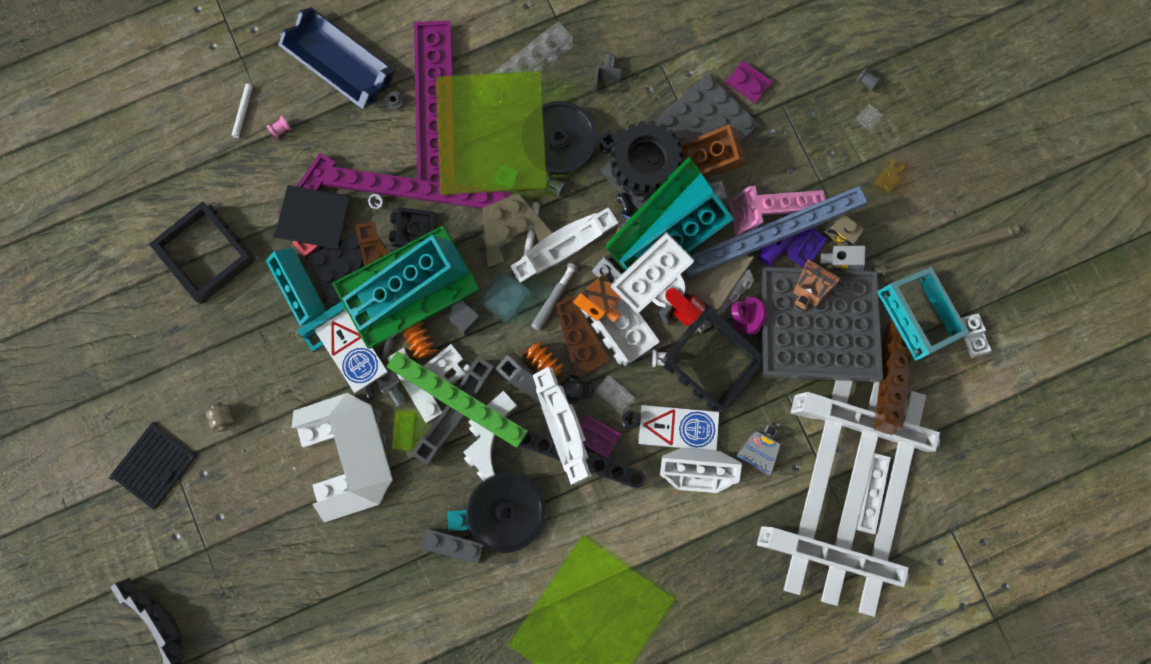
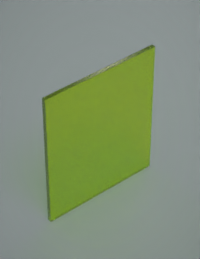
M540 71L436 77L440 194L547 189Z
M582 535L508 646L534 664H632L674 599Z

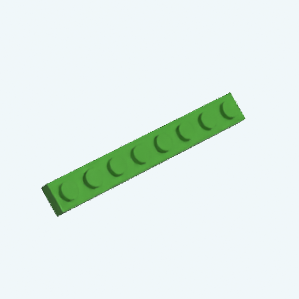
M399 351L395 353L387 365V368L517 449L528 433L524 428Z

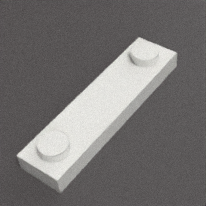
M404 348L399 350L400 353L409 358ZM395 353L387 358L389 362L391 361ZM397 374L426 423L441 415L442 410L432 395Z
M874 453L856 526L858 531L876 534L890 457Z

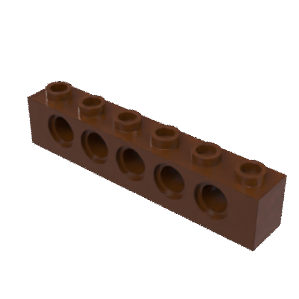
M893 320L886 325L882 358L883 380L879 382L874 430L893 435L903 428L911 352Z

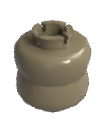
M221 402L210 405V409L206 411L210 428L218 430V432L230 429L229 425L234 422L230 414V407L222 405Z

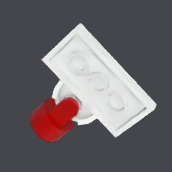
M667 232L611 284V288L637 314L651 301L661 307L672 305L675 308L673 314L685 326H690L706 310V305L695 294H691L687 298L684 296L685 282L681 273L694 262V259Z

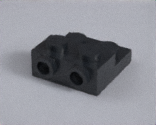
M397 207L390 215L393 231L390 230L389 242H392V247L401 248L433 231L435 212Z

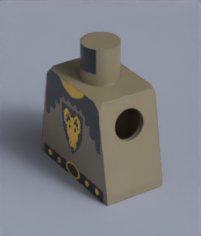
M842 215L832 219L821 234L838 246H857L862 240L864 229L847 216Z

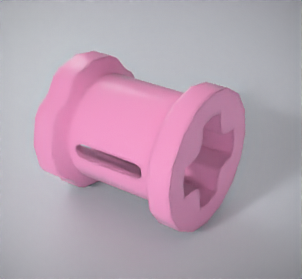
M280 116V119L272 125H267V128L276 140L285 131L292 130L283 116Z

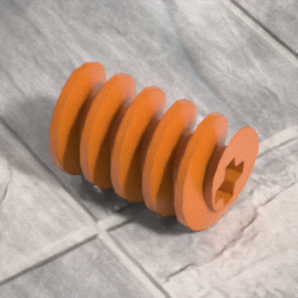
M420 322L406 330L403 334V337L407 339V345H412L409 349L411 352H415L413 354L414 359H423L437 352V349H430L434 345L433 342L427 343L431 338L430 335H423L427 332V329H420L424 322Z
M542 341L533 344L522 355H527L526 361H532V367L538 366L536 369L537 373L547 367H551L557 378L563 372L561 371L563 364L556 366L558 358L551 360L550 358L553 353H545L547 346L542 349L540 348Z

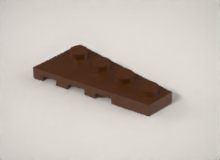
M571 295L555 305L574 373L582 378L610 362V359L582 311L573 302L575 299Z

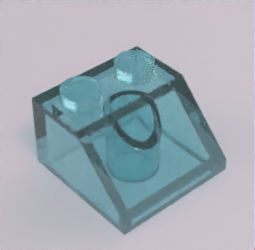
M500 273L478 303L509 325L530 298L531 292L515 279Z

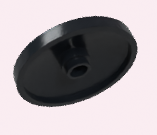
M553 101L539 106L528 116L522 130V144L527 158L535 167L549 174L564 175L579 170L588 163L596 148L597 133L592 118L584 109L570 102Z
M497 473L482 480L472 491L466 507L467 525L473 537L487 549L499 553H511L528 546L539 534L545 517L544 501L538 488L527 478L515 473Z

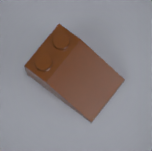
M730 124L680 145L684 151L683 162L690 157L704 177L728 172L747 164L738 132Z

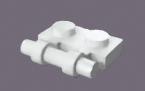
M451 344L423 366L452 385L460 379L463 380L470 368L468 364L462 369L459 367L458 364L464 359ZM454 369L457 373L447 380L444 375Z

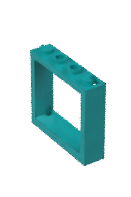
M932 267L893 282L877 292L915 361L970 334ZM916 280L920 282L950 335L949 338L933 346L930 345L899 287ZM918 348H920L923 353L920 354Z

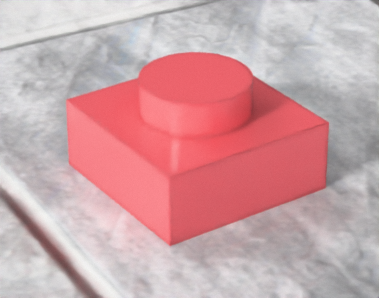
M292 242L304 258H307V256L320 248V246Z

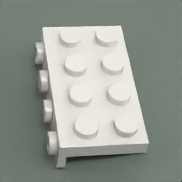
M622 298L614 306L622 315L614 322L606 314L597 321L580 309L586 318H591L593 321L591 325L597 333L601 332L604 337L603 342L607 348L614 350L616 353L614 357L620 365L623 363L626 367L660 343L640 313L637 314Z

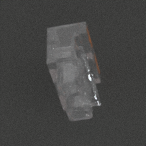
M610 375L595 390L607 403L610 402V405L622 416L635 402V397Z

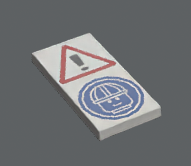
M344 310L315 329V332L355 394L388 373L374 349H367L347 310Z
M642 405L638 444L716 451L719 412Z

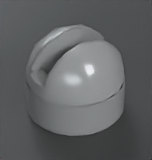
M372 194L368 199V203L371 208L380 209L384 206L385 199L380 194Z

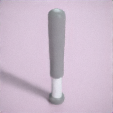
M568 263L567 271L560 282L556 284L531 324L533 329L537 331L542 330L556 306L555 304L566 289L565 286L574 272L578 271L576 265Z

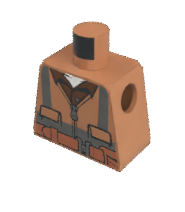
M807 260L794 289V294L799 296L795 302L796 305L802 309H805L809 303L818 306L836 287L840 278L812 261Z

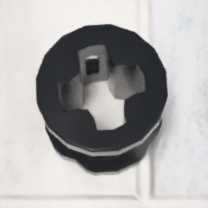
M606 132L602 134L600 138V149L602 152L611 154L616 139L614 133Z
M629 410L623 414L622 425L626 429H634L637 427L640 418L635 411ZM629 415L636 419L632 425H629V422L625 420Z

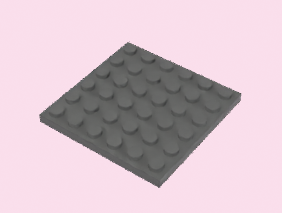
M762 267V302L768 310L767 321L762 326L763 377L881 382L883 380L877 272L827 270L840 278L836 287L818 306L809 303L805 309H802L795 303L799 296L794 294V289L803 269Z

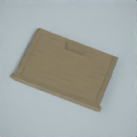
M709 237L695 253L721 242ZM742 256L689 279L684 270L681 273L685 282L684 294L688 296L695 294L705 305L718 312L752 263L754 256Z

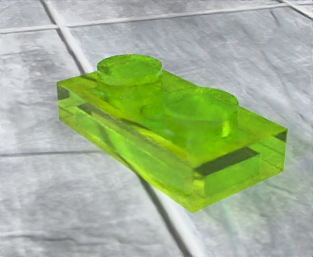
M396 410L392 449L412 451L417 412Z

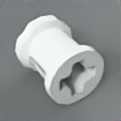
M653 350L652 367H656V365L664 366L661 359L658 358H663L667 352Z

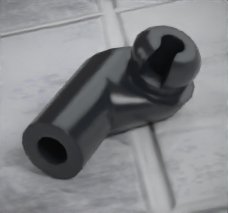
M625 192L618 193L616 200L623 206L621 214L630 217L633 203L629 194Z

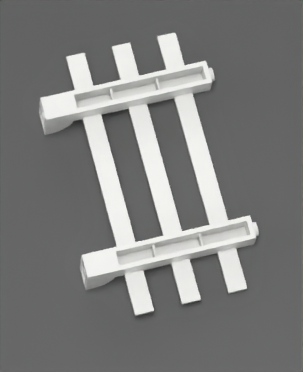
M836 380L831 399L810 392L797 394L794 397L790 414L826 421L798 535L773 527L761 526L757 546L792 555L784 591L797 595L801 593L808 560L828 565L829 571L821 601L835 606L838 605L845 572L848 571L865 576L866 581L858 612L875 617L882 583L886 582L904 587L909 578V567L888 562L914 448L925 452H935L940 444V432L919 426L926 395L910 391L903 428L893 435L874 430L879 382H874L868 410L847 404L852 381ZM841 426L860 431L862 435L834 546L814 540ZM879 437L896 442L898 446L872 556L851 551Z

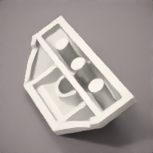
M680 448L662 456L660 475L677 490L718 493L740 481L742 463L721 451Z

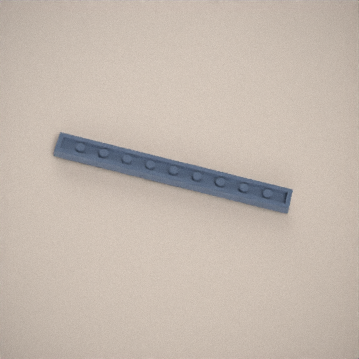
M859 186L690 255L694 262L685 269V272L689 279L867 205V200Z

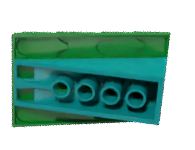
M688 157L609 240L605 247L626 271L666 232L689 255H693L707 238L734 220L726 204L691 158Z
M444 226L332 283L367 349L384 343L481 290Z

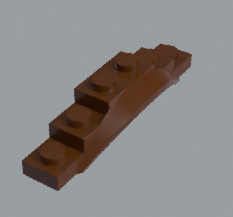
M374 221L355 225L364 266L389 254L381 238L377 235Z

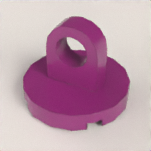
M755 297L735 302L731 308L733 326L743 335L758 333L761 326H764L767 321V307L761 300Z

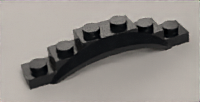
M130 577L113 584L110 588L119 603H126L151 630L160 649L163 663L182 664L181 661L186 657L182 652L180 631L168 610L154 599L149 598L145 590L138 592Z

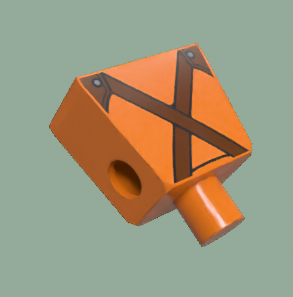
M604 274L583 290L573 301L597 321L605 314L612 322L622 315L614 307L621 298L611 288V284Z

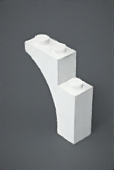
M504 391L487 405L506 418L517 408V405ZM470 420L471 427L469 429L476 437L478 435L481 437L463 452L466 455L464 459L471 467L474 465L479 470L477 474L484 480L495 474L492 464V447L496 435Z

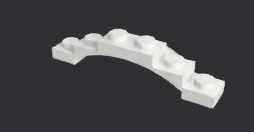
M609 207L599 213L579 219L540 241L520 261L510 267L519 282L522 283L581 251L586 245L617 226L618 221Z
M547 367L533 375L537 386L536 391L563 468L568 474L570 483L577 484L591 477L586 463L588 455L583 444L586 440L573 405L568 403L563 387L558 385L553 368Z

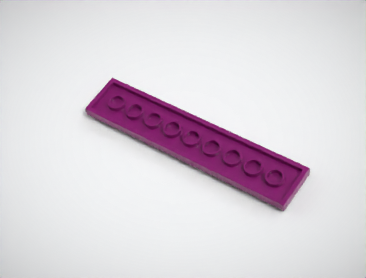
M451 21L414 22L417 179L456 185Z

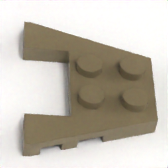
M518 193L482 207L488 267L504 261L497 242L530 228L534 229L539 242L552 234L549 228Z

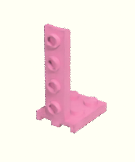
M755 186L747 187L728 201L730 214L734 218L732 223L735 237L763 223L762 216L795 213L826 200L824 190L757 195Z

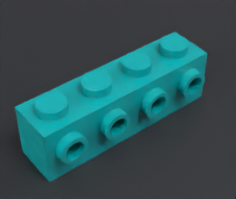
M293 247L274 251L266 262L299 325H306L326 312L325 306L320 300Z

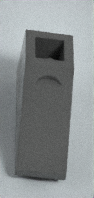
M515 352L508 354L495 369L511 384L540 403L536 391L537 386L533 378L536 372Z

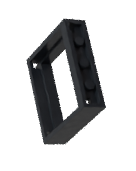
M203 201L149 243L150 247L189 295L199 304L206 301L254 262L250 257L252 253L247 246L242 247L239 243L241 239L234 231L231 233L227 229L230 227L223 218L219 219L216 216L218 211L211 204L207 205ZM206 213L241 257L198 290L164 246Z
M706 308L703 315L687 328L662 358L661 362L664 364L663 367L670 374L675 373L679 377L677 380L682 385L692 388V393L700 400L703 398L707 402L706 406L713 412H724L763 364V355L711 308ZM705 319L751 360L718 401L671 361Z

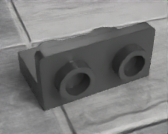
M607 255L599 261L592 272L598 278L604 274L610 284H612L625 270L612 255Z

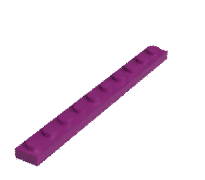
M326 166L322 183L328 187L483 209L482 207L512 195V193L331 166Z

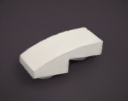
M975 314L961 318L970 333L964 336V340L971 358L989 354L991 348L985 337L986 329L980 315Z

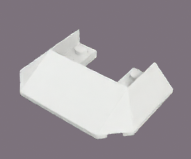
M345 393L294 410L292 428L298 430L302 448L334 438L343 467L344 475L313 484L317 500L316 503H313V506L325 523L380 505L393 478L372 405L349 393Z

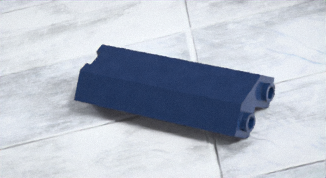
M313 7L300 10L297 14L295 26L284 29L280 34L278 45L361 109L369 107L377 101L376 95L382 88L384 90L388 88L396 70Z

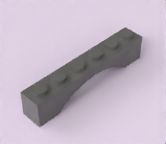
M477 356L458 388L476 399L494 373V366ZM447 405L435 423L421 438L411 455L426 465L431 466L464 415Z

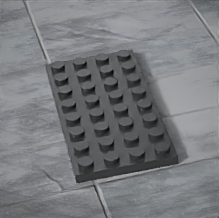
M708 73L654 121L657 126L665 125L667 131L671 129L675 133L674 138L678 137L681 144L728 124L737 130L740 142H742L759 126ZM651 146L638 147L629 155V163L635 170L641 173H655L664 166L665 159L662 153ZM610 161L600 172L620 193H627L623 190V185H618L616 177L612 175ZM630 190L627 193L629 194L633 206L637 210H639L650 199L652 195L650 194L649 198H643V194H638L637 197L634 196L633 192Z

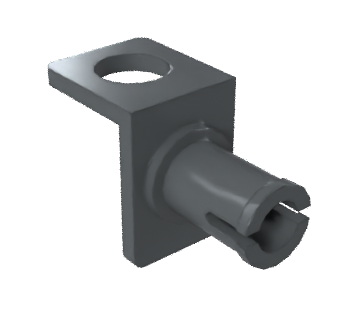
M607 53L604 66H596L593 93L596 92L598 78L620 81L621 69L615 68L617 59L615 54H612L610 60V53Z
M386 364L385 368L390 372L391 379L388 382L378 379L377 382L382 389L380 391L388 393L397 407L406 402V399L398 388V383H400L395 372L387 368L388 364Z

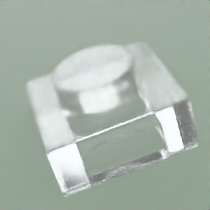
M868 104L856 117V120L870 131L883 115L872 105Z

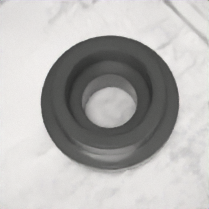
M390 92L385 97V104L389 109L397 110L403 105V97L398 92ZM392 98H397L395 102H391Z

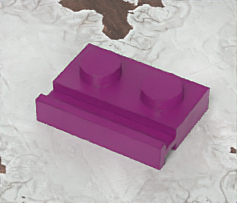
M741 61L740 65L726 81L727 85L754 104L758 102L772 83L770 79L744 61Z
M587 415L580 426L586 440L583 444L604 458H608L621 434Z

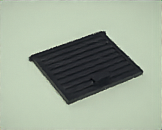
M287 185L276 232L273 233V237L340 250L339 243L350 197Z
M154 421L109 477V479H114L153 510H155L196 457V455L156 426L157 423Z

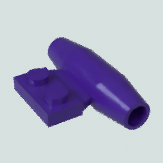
M792 213L784 214L783 217L788 216ZM810 228L762 248L758 258L765 265L771 266L786 251L792 261L804 268L807 260L812 261L828 238L814 228Z

